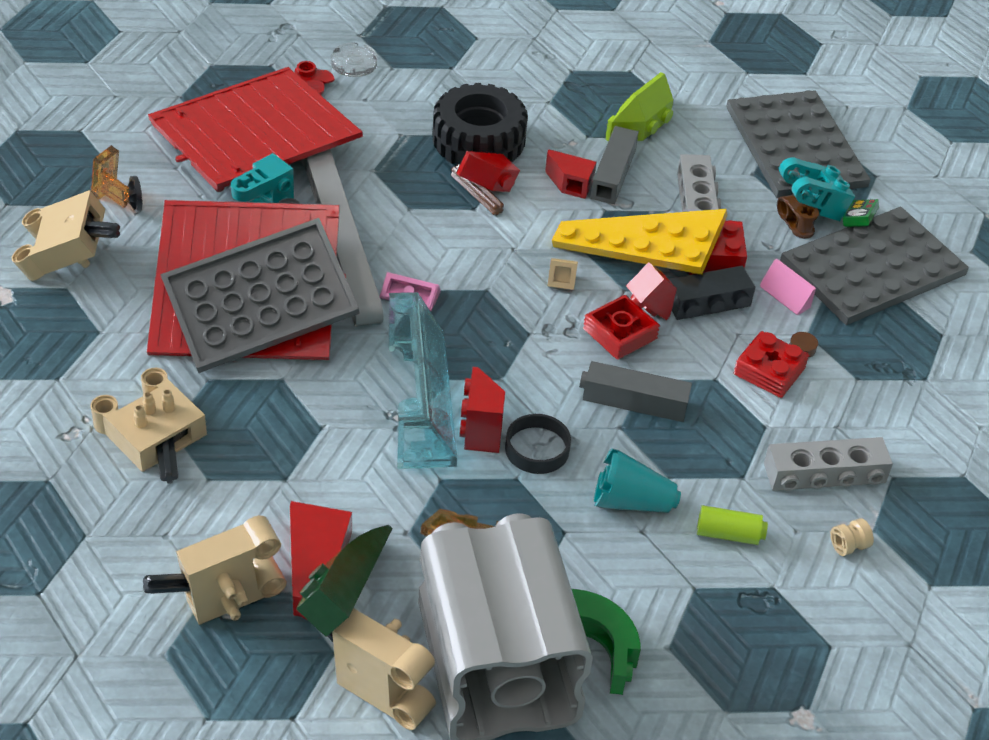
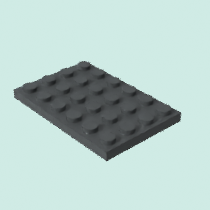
M816 90L727 100L726 108L776 198L793 195L792 184L785 182L779 172L780 164L785 159L791 157L825 167L828 165L836 167L840 170L842 178L849 183L850 189L869 187L871 179ZM795 168L794 170H789V171H788V173H789L790 171L798 172L796 168Z
M901 206L873 217L868 226L847 227L785 251L780 259L783 264L816 288L814 295L845 325L965 276L969 269L961 259Z
M319 218L160 274L198 373L360 314L359 307Z

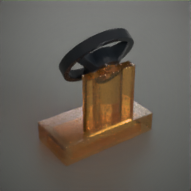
M111 145L93 159L91 192L98 200L106 195L123 208L129 203L135 213L141 212L143 200L140 181L137 176H130L129 184L126 186L117 180L119 150Z

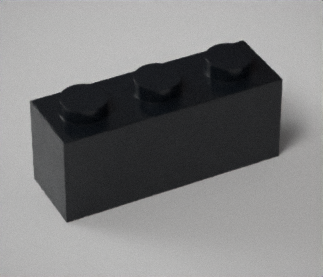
M743 266L669 279L677 288L672 307L676 320L751 307L755 292V285Z

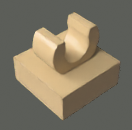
M551 258L547 286L574 290L578 262Z

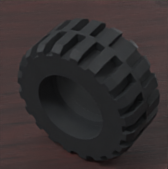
M463 84L460 88H451L448 93L445 92L434 106L432 131L434 147L451 164H461L467 151L503 154L508 160L513 162L521 155L525 147L528 121L527 110L523 102L513 92L508 93L507 89L503 87L497 88L493 84Z

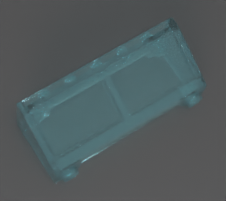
M418 292L389 293V351H394L396 348L403 353L404 361H413L416 398H407L398 405L397 469L457 467V451L444 331Z

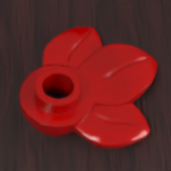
M311 61L299 62L294 71L320 95L324 93V84L335 81L331 72L317 69L316 65Z

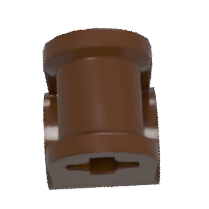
M794 195L779 197L777 200V211L780 218L785 221L795 236L804 239L811 238L815 233L814 222L819 216V210L798 202Z

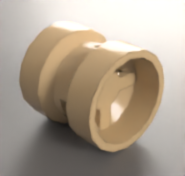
M863 518L853 520L847 526L845 524L834 526L830 532L832 545L841 556L852 554L856 548L859 550L870 548L874 542L872 529Z

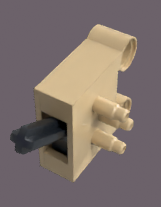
M155 367L145 370L141 375L143 391L141 398L119 409L118 401L115 397L100 395L92 400L91 413L95 430L105 434L142 472L158 463L161 481H167V484H171L173 480L178 479L176 452L207 435L205 414L168 380L166 371Z
M262 515L254 516L240 526L176 551L181 574L146 575L143 578V591L150 594L185 592L187 602L199 625L226 613L230 615L232 620H238L241 617L239 608L264 597L276 596L285 589L287 581L273 558L280 550L281 542L267 517Z

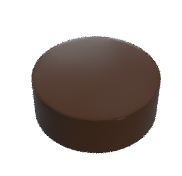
M797 332L792 335L789 344L799 346L802 351L809 354V357H812L816 353L818 340L810 333Z

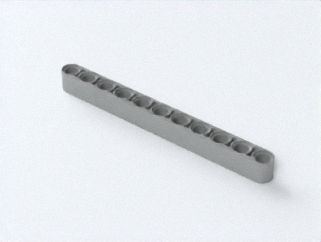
M328 149L304 158L302 160L316 204L340 206L337 260L343 273L346 274V280L359 307L360 314L352 316L355 327L382 323L384 320L382 303L331 150Z

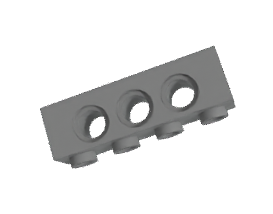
M680 154L677 177L682 212L721 209V199L717 198L718 182H714L716 167L712 166L710 155Z
M883 437L769 444L764 461L772 491L886 483L893 465Z

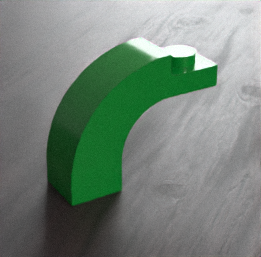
M572 589L586 637L600 643L610 657V694L623 695L625 682L632 681L633 668H637L641 643L637 628L628 614L610 599L590 591Z

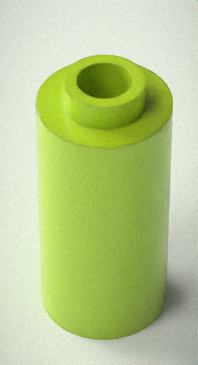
M701 505L697 524L698 536L758 545L760 539H766L768 522L763 521V515Z

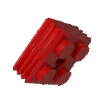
M623 295L585 314V322L583 323L585 325L583 329L616 359H620L658 339L657 335L659 334L660 324L638 307L627 295Z
M760 331L736 360L737 363L735 364L736 367L733 374L782 398L806 368L809 354L802 351L797 345L788 344L776 338L772 333Z

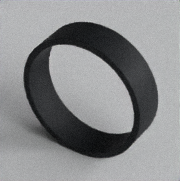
M545 414L524 415L514 420L508 427L505 452L510 462L520 470L533 474L550 473L558 470L566 463L570 452L571 435L567 427L552 416ZM543 428L557 434L563 440L566 448L554 458L535 460L518 453L511 445L510 440L521 430Z

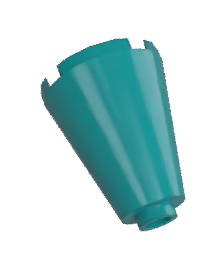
M611 448L603 462L609 464V466H606L604 471L599 474L594 493V502H596L594 506L607 509L669 513L672 508H677L681 498V491L677 490L678 485L617 449Z

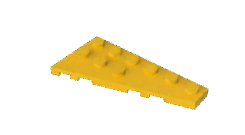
M727 209L561 221L552 238L553 247L642 264L649 262L653 266L703 274L726 221Z

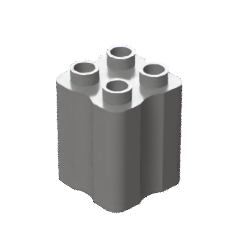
M512 514L501 519L496 527L474 529L456 522L447 523L436 528L421 543L420 563L425 580L419 587L418 604L429 651L435 659L433 668L450 739L491 740L512 732H539L563 728L576 723L583 715L585 696L582 684L590 675L593 657L550 521L539 517L531 518L526 514Z

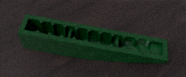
M389 524L371 529L359 535L325 565L321 563L308 577L311 581L300 591V595L303 597L296 609L325 637L349 618L393 529Z

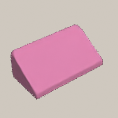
M778 259L773 261L760 284L762 289L796 315L811 308L816 288Z
M387 272L379 297L432 311L441 289L438 284Z

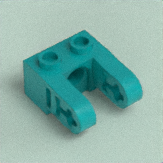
M274 153L253 163V169L231 181V195L233 199L240 202L278 203L285 198L294 199L293 168Z
M794 157L785 159L779 166V172L785 182L792 184V193L798 202L817 208L820 216L841 221L855 195L849 188V183L840 175L839 169L832 165L825 167ZM795 168H796L797 171H798V172L790 171V172L788 173L789 170H794Z

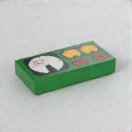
M853 200L843 216V226H868L879 209V200Z

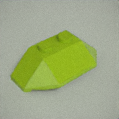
M660 72L634 92L620 107L617 114L610 117L607 123L605 140L609 141L614 127L617 126L639 131L637 141H644L651 134H655L663 124L671 120L674 99L668 79L664 73Z

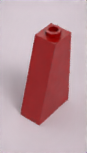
M291 501L290 532L293 615L306 619L296 609L303 597L300 595V591L311 581L308 577L321 563L325 565L349 544L352 534V512Z

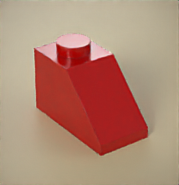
M467 151L456 173L491 191L510 192L520 170L503 154Z

